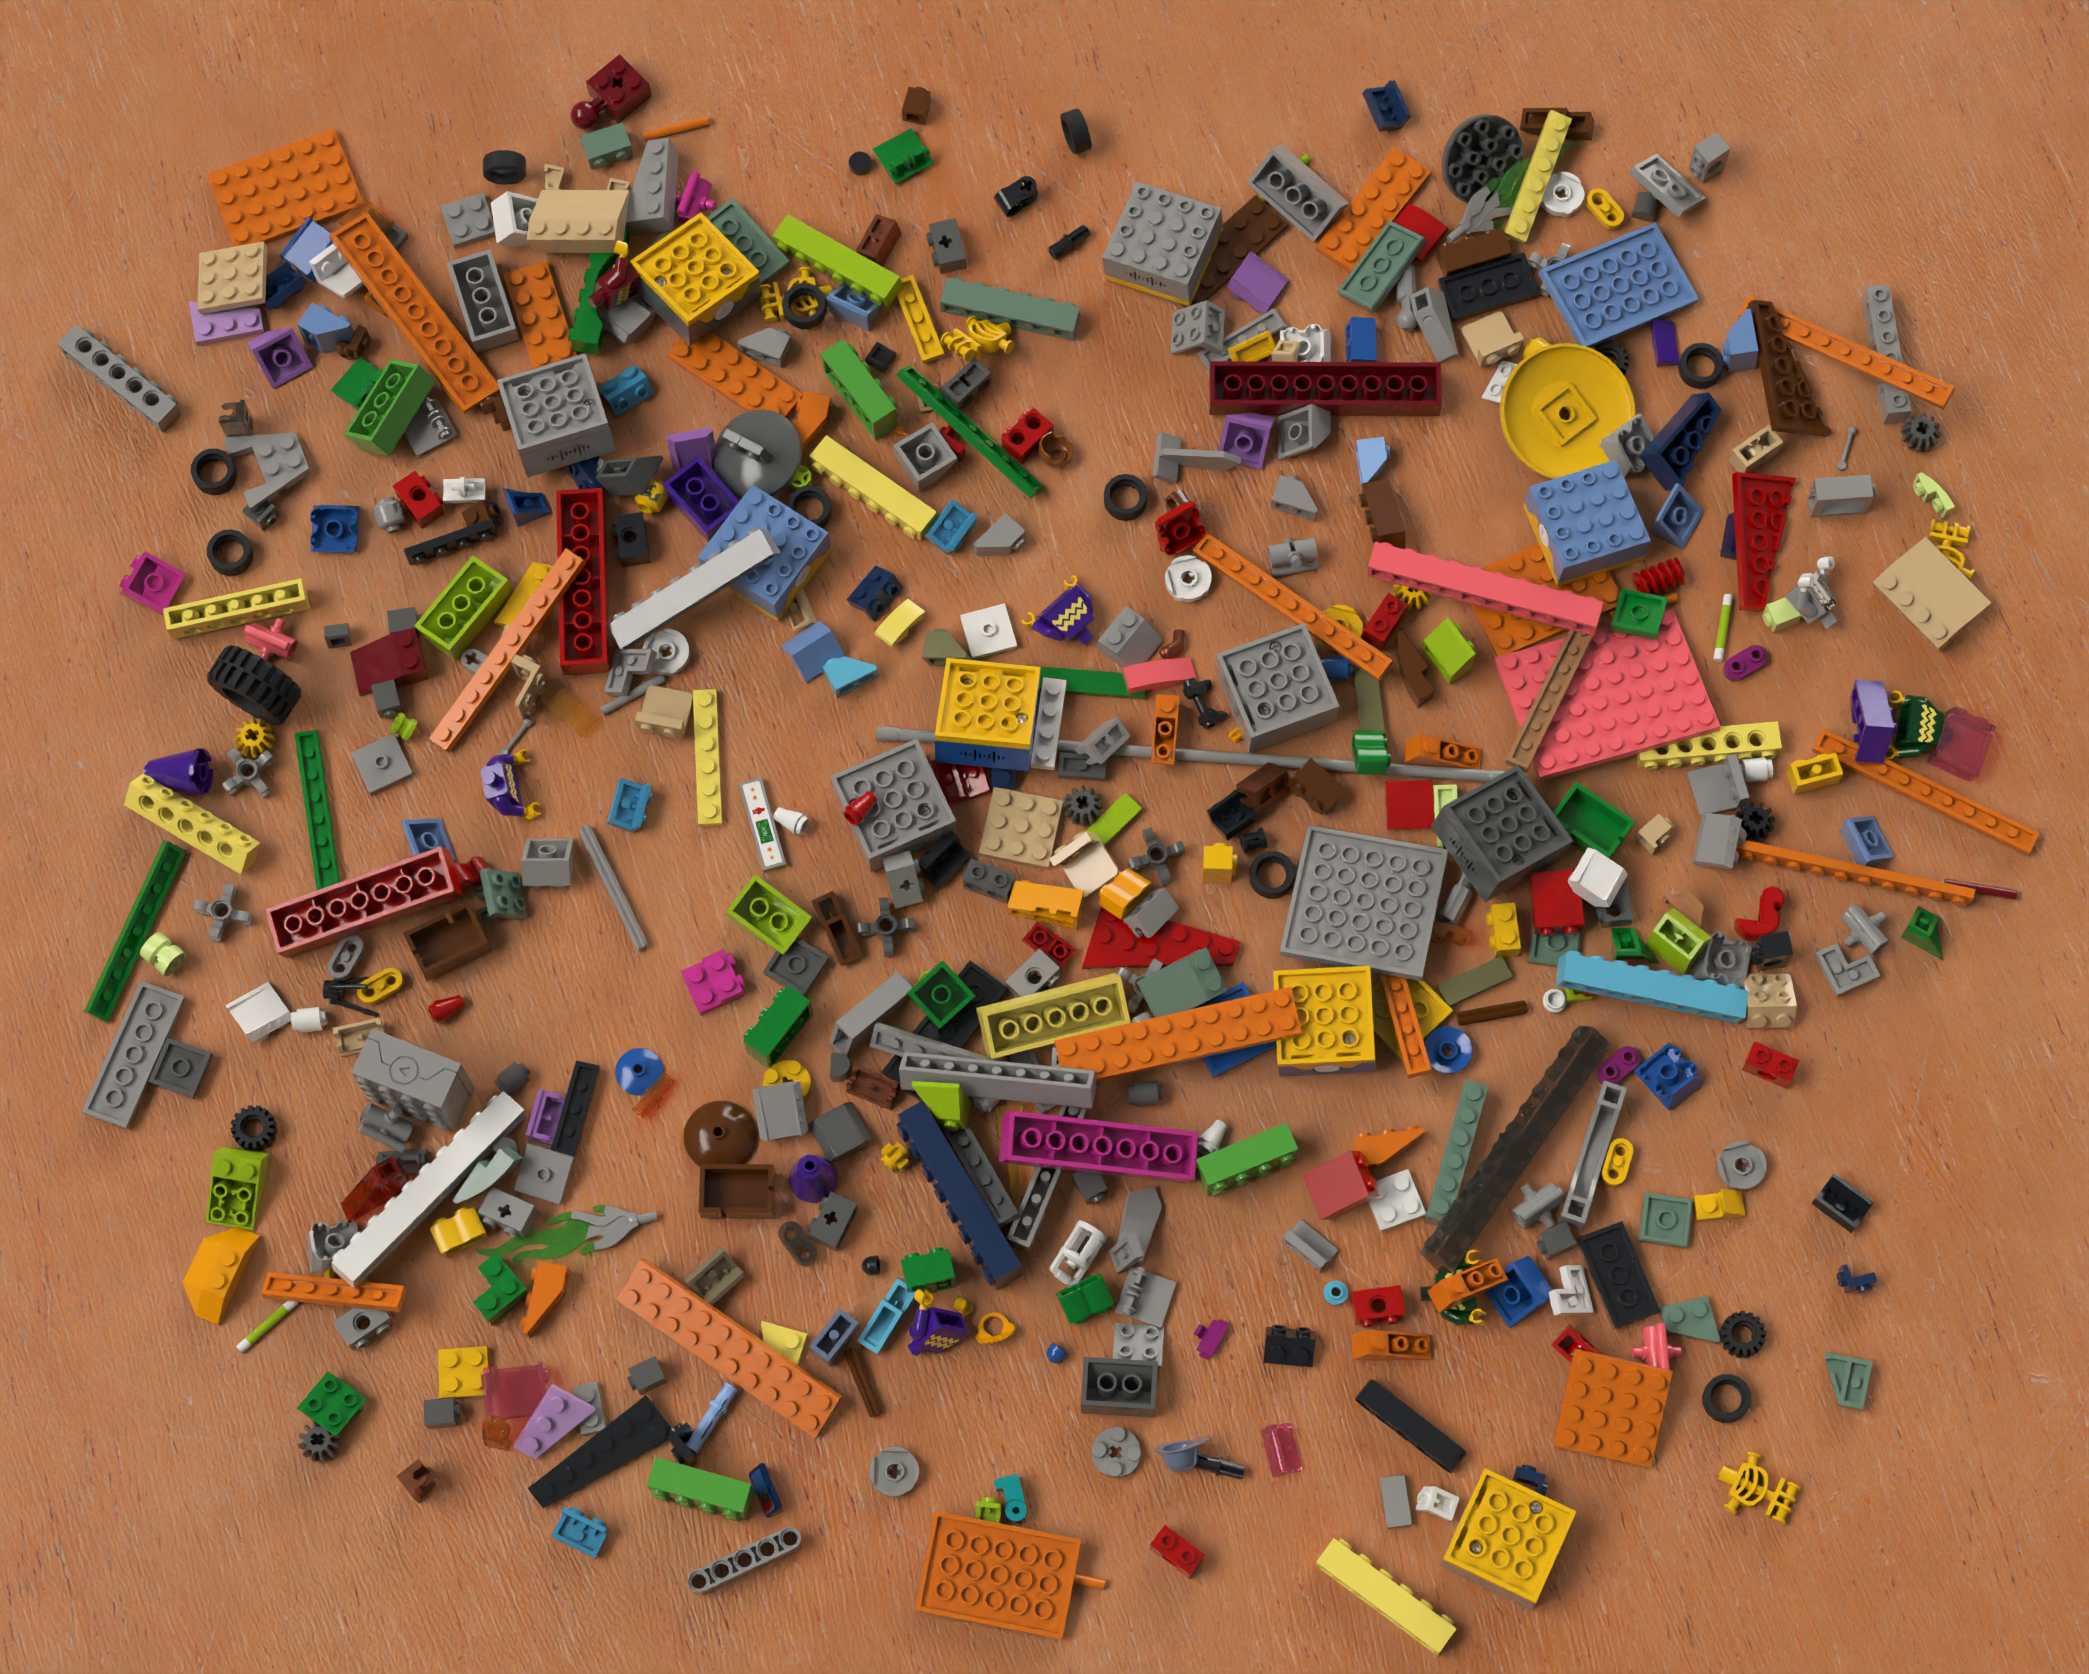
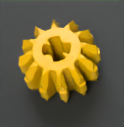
M1398 584L1393 585V590L1396 591L1393 596L1407 603L1408 611L1411 610L1412 605L1419 610L1421 604L1427 605L1429 602L1428 598L1432 597V593L1417 590V592L1413 590V593L1409 592V587Z
M252 718L251 724L243 721L244 728H236V732L239 734L234 736L235 743H238L236 748L238 751H243L242 754L245 757L251 754L254 759H257L258 753L262 754L265 752V749L273 748L270 743L275 741L274 735L271 734L273 730L271 726H266L264 720L257 723L256 719ZM254 736H256V738H258V739L255 740V741H253V740L251 739V738L254 737Z

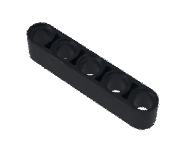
M1369 1379L1355 1397V1400L1363 1408L1445 1471L1453 1473L1467 1453L1462 1447L1376 1381Z

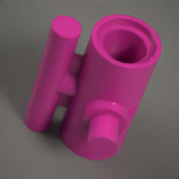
M692 171L684 194L676 195L675 204H679L677 219L682 224L700 212L703 213V211L708 209L715 210L717 208V202L708 198L712 184L703 178H699L700 174Z

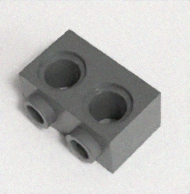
M974 358L942 387V394L962 411L992 384L991 372Z
M970 859L962 879L963 889L1007 904L1010 899L1013 883L1016 881L1014 873Z
M1627 877L1610 907H1596V919L1601 921L1602 929L1628 926L1633 921ZM1614 908L1619 912V916L1613 917L1607 910Z

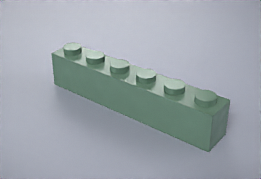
M957 277L946 279L940 300L941 312L968 318L977 316L981 321L988 320L995 324L1007 322L1013 328L1074 341L1080 318V307L1073 303L1054 302V300L1047 297L1036 298L1025 292L1018 294L1010 292L1006 288L999 287L996 289L980 282L975 284L969 283Z
M1466 1079L1464 1081L1424 1223L1445 1229L1449 1227L1488 1090L1486 1085Z

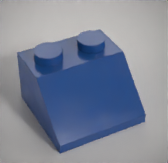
M1529 1255L1514 1261L1504 1269L1508 1278L1506 1282L1485 1291L1509 1328L1550 1302L1548 1292L1552 1291V1288Z

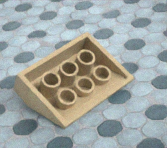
M542 190L529 219L527 241L533 252L614 253L616 242L618 240L623 242L630 191Z
M1926 537L1896 560L1872 582L1874 587L1939 652L1992 604Z

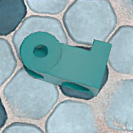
M1018 1474L995 1479L996 1492H1004L1007 1504L1005 1508L1007 1520L1014 1524L1023 1522L1027 1515V1509Z

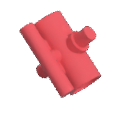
M279 618L276 619L274 625L270 626V628L256 622L252 623L251 626L246 625L243 633L246 634V643L261 648L260 657L265 661H268L270 656L273 657V654L290 660L298 645L296 639L283 634L282 628L285 621Z
M1658 1323L1655 1326L1643 1328L1644 1345H1641L1640 1348H1632V1357L1645 1360L1646 1365L1670 1370L1669 1359L1681 1357L1682 1352L1680 1347L1667 1345L1665 1323Z

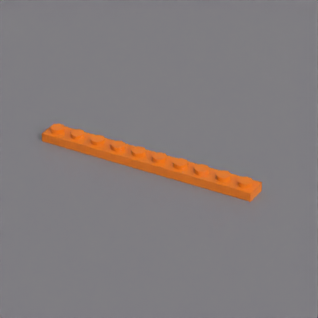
M1749 295L1738 313L1739 318L1746 309H1749V302L1759 299ZM1775 307L1783 325L1781 331L1787 340L1943 410L1955 391V387Z
M1206 533L1193 549V553L1295 624L1305 623L1308 632L1376 680L1380 681L1392 666V659L1210 534Z
M568 549L564 550L429 737L431 741L447 752H451L512 667L511 661L514 655L520 656L585 566L586 562Z
M1824 728L1822 729L1812 749L1813 752L1819 755L1836 753L1840 765L2023 854H2030L2040 834L2039 832L1886 758L1884 763L1855 762V754L1859 745Z
M1745 840L1736 848L1742 860L1753 861L1756 859L1763 861L1764 864L1769 866L1784 865L1787 866V869L1793 871L1803 869L1810 871L1811 874L1816 876H1824L1826 874L1834 876L1836 880L1840 881L1854 880L1863 886H1871L1873 884L1881 886L1883 890L1895 891V889L1905 891V894L1910 896H1918L1920 894L1928 896L1933 901H1952V904L1957 906L1970 905L1975 896L1976 889L1756 842Z

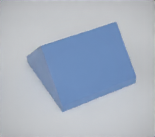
M845 283L827 296L829 313L867 331L870 330L883 307L882 304L880 306L874 304L863 293L862 295L856 294Z
M1676 483L1654 521L1651 534L1683 549L1704 510L1680 484Z
M818 621L781 645V648L806 683L824 673L823 666H825L827 661L837 657L839 659L845 656L832 631L821 621Z
M1874 816L1855 817L1845 820L1840 832L1856 864L1875 867L1894 858Z
M440 818L403 820L401 822L413 856L442 846L451 851L453 862L456 861Z

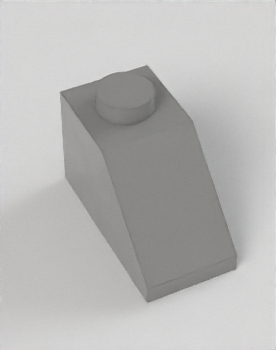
M771 328L739 339L737 343L739 351L743 354L782 368L792 346L791 336L786 331Z
M1280 475L1272 497L1271 508L1315 522L1317 507L1303 482L1291 475Z
M1005 513L973 544L974 554L977 556L1010 555L1014 550L1019 551L1026 543V531Z

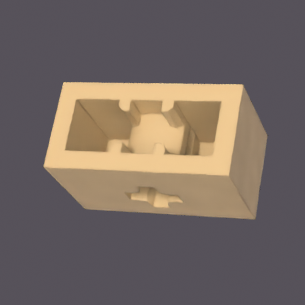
M1767 425L1735 447L1731 452L1729 462L1738 472L1750 473L1778 454L1783 441L1775 431H1772L1771 426Z

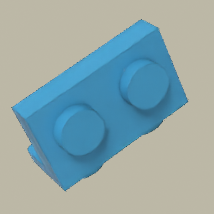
M636 365L625 369L621 374L606 381L597 388L600 396L610 405L616 417L654 394L647 376Z
M951 499L924 537L944 553L955 552L962 545L964 534H968L975 527V519L978 515L975 512L970 514L955 500Z
M623 778L618 779L606 824L629 832L642 828L646 820L645 808L649 805L652 798V792H650L651 784L640 785Z
M572 1506L570 1510L563 1507L561 1511L562 1516L551 1537L597 1559L610 1533L605 1528L606 1523L593 1517L592 1521L583 1517L584 1512Z

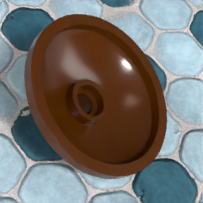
M713 1101L696 1109L687 1120L683 1134L684 1146L691 1160L699 1167L700 1164H744L754 1150L756 1129L750 1115L739 1105L728 1101ZM721 1129L723 1131L722 1135L715 1136V1130Z

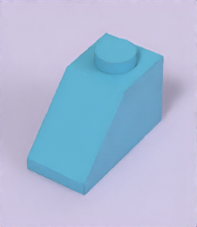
M845 656L839 659L837 657L832 658L823 666L824 675L836 697L878 677L875 665Z

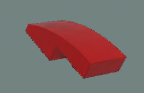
M1038 921L1021 940L1035 952L1040 948L1060 969L1076 951L1060 936H1055Z

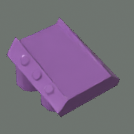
M1250 252L1233 277H1231L1227 287L1232 290L1234 299L1238 301L1245 300L1251 305L1253 310L1265 314L1289 283V279L1253 252Z
M711 428L667 435L672 467L676 472L697 456L709 468L714 470L713 460L717 451Z

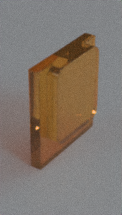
M363 197L339 221L344 226L368 212L383 233L395 223L392 218L366 197Z

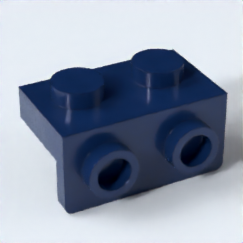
M1389 80L1384 87L1367 88L1362 93L1379 132L1401 129L1411 118L1409 109L1395 80Z
M284 261L266 275V300L262 304L270 310L280 308L286 302L285 299L290 295L298 294L307 281L301 274L295 272L289 262Z
M601 455L566 466L568 474L573 478L578 489L603 488V492L607 491L596 479L597 474L605 463Z
M875 565L846 600L851 606L865 612L872 621H876L902 591L903 586L893 573Z

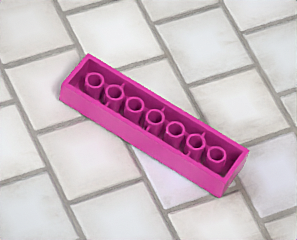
M1009 1111L1002 1116L999 1163L1188 1183L1195 1180L1198 1132Z

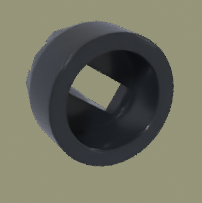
M878 1255L869 1256L863 1260L862 1270L867 1275H880Z

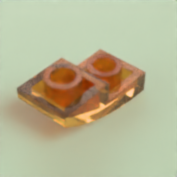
M1434 922L1430 942L1443 944L1446 936H1448L1450 941L1456 945L1463 946L1464 944L1469 946L1474 932L1457 925Z
M491 1416V1419L483 1418L482 1436L485 1447L504 1451L510 1450L511 1441L508 1437L511 1427L508 1423H505L506 1419L497 1416Z

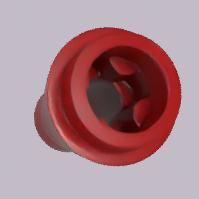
M867 791L864 795L845 806V811L843 812L845 819L854 826H857L859 823L862 824L877 802L876 796L872 792Z
M460 994L453 997L432 1001V1004L427 1006L432 1020L436 1024L438 1022H445L460 1009L464 1008L465 1003Z

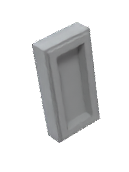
M1405 1475L1380 1478L1387 1529L1412 1526Z

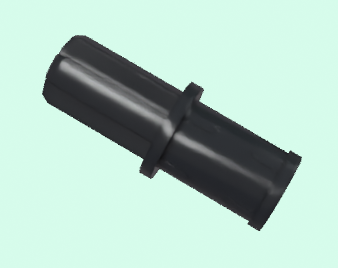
M1082 225L1070 234H1064L1062 239L1047 248L1049 254L1056 260L1070 249L1074 250L1077 244L1091 235L1090 230L1086 225Z
M1198 1453V1462L1195 1465L1196 1469L1216 1473V1476L1221 1474L1236 1479H1242L1245 1471L1244 1465L1222 1460L1223 1457L1219 1459Z

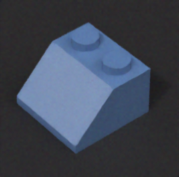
M1751 309L1744 311L1727 333L1726 342L1722 343L1723 352L1721 354L1724 365H1727L1728 373L1756 368L1759 350Z

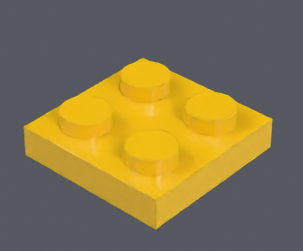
M488 1346L438 1349L440 1399L490 1396Z

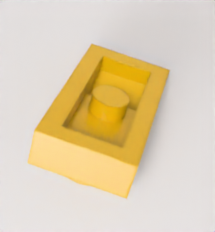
M1720 1189L1719 1193L1693 1197L1697 1222L1745 1216L1742 1191Z

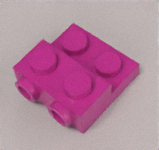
M144 551L142 556L136 555L130 567L134 569L131 575L125 574L119 584V587L123 588L120 594L139 605L143 604L163 615V608L168 607L186 574Z
M724 949L702 958V962L681 971L700 1015L744 996L742 989L746 987L740 974L735 975L733 967H736L735 961L731 953L726 955Z

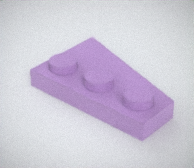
M189 301L197 346L265 333L262 313L258 308L240 307L200 314L197 310V302Z
M552 1384L514 1442L513 1447L536 1459L593 1413L595 1407Z

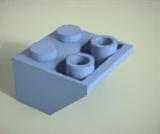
M314 303L310 304L297 323L305 344L322 353L337 351L336 341L349 344L355 332L349 319L342 315L338 317L332 314L331 310L326 306H318Z

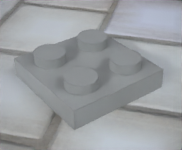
M483 192L440 206L454 249L496 236L494 222Z

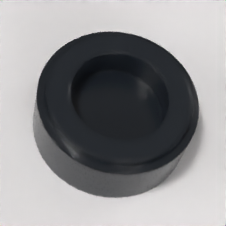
M859 151L850 156L849 168L852 173L865 175L870 171L872 163L867 153Z

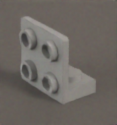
M1206 300L1173 312L1170 352L1175 355L1199 346L1215 354L1223 352L1225 310Z
M1736 754L1728 755L1722 764L1689 771L1687 774L1700 816H1702L1703 811L1715 814L1740 808L1743 804L1746 805L1750 798Z

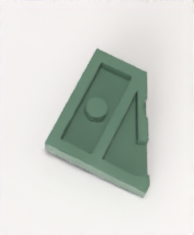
M1707 1296L1659 1308L1662 1322L1666 1326V1333L1684 1335L1692 1339L1707 1340L1715 1344L1720 1343L1721 1340Z
M1825 1352V1360L1838 1406L1863 1411L1873 1362Z

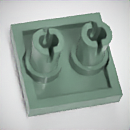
M489 868L479 871L482 885L476 887V892H479L477 897L480 900H486L487 907L480 911L481 914H484L481 916L484 922L489 923L498 917L520 921L528 918L518 873Z

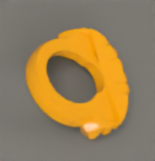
M996 1312L988 1313L978 1323L976 1340L981 1344L999 1343L1011 1337L1015 1333L1016 1327L1003 1314ZM992 1317L999 1318L1003 1322L1002 1333L996 1336H991L984 1330L985 1321Z

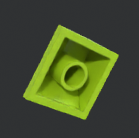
M912 1081V1087L944 1129L957 1131L958 1128H967L971 1101L960 1084Z

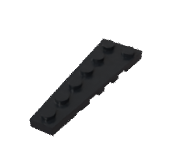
M645 1395L528 1487V1490L544 1508L667 1440L672 1427L647 1395Z

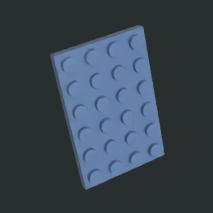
M1656 222L1545 267L1538 273L1577 344L1589 348L1650 323L1653 319L1662 318L1693 305L1699 300Z

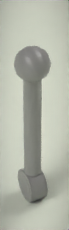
M1850 426L1847 430L1849 434L1841 461L1837 463L1839 471H1843L1846 468L1845 460L1851 440L1857 432L1854 426Z
M524 719L522 727L506 748L499 751V755L508 754L525 729L532 725L531 719Z

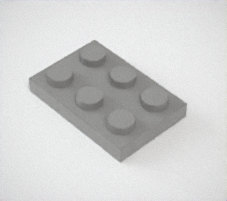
M1657 153L1635 165L1629 172L1639 184L1652 193L1654 198L1660 200L1668 207L1671 213L1678 217L1701 205L1706 198Z

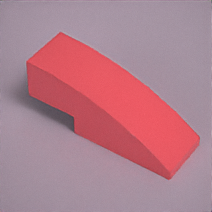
M1190 658L1156 660L1123 667V677L1129 695L1146 690L1155 692L1182 685L1190 678L1196 679Z

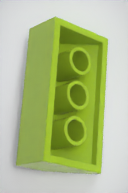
M472 556L414 627L438 650L456 661L514 590L507 578Z

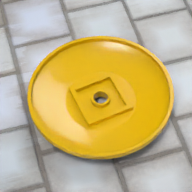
M1571 343L1549 345L1525 357L1509 375L1500 400V422L1509 447L1525 466L1549 479H1555L1610 462L1603 448L1599 447L1602 439L1635 417L1633 394L1619 368L1602 353L1583 345ZM1561 408L1569 411L1570 418L1568 420H1563L1560 417L1559 411Z

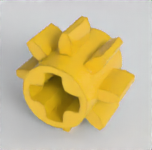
M897 1142L894 1146L888 1143L881 1150V1154L884 1156L880 1161L891 1172H894L897 1168L902 1172L909 1165L907 1158L910 1154L900 1143Z

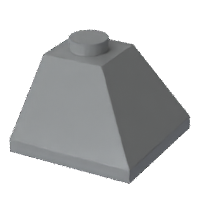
M1310 404L1278 416V459L1284 460L1316 448L1331 433L1330 411Z

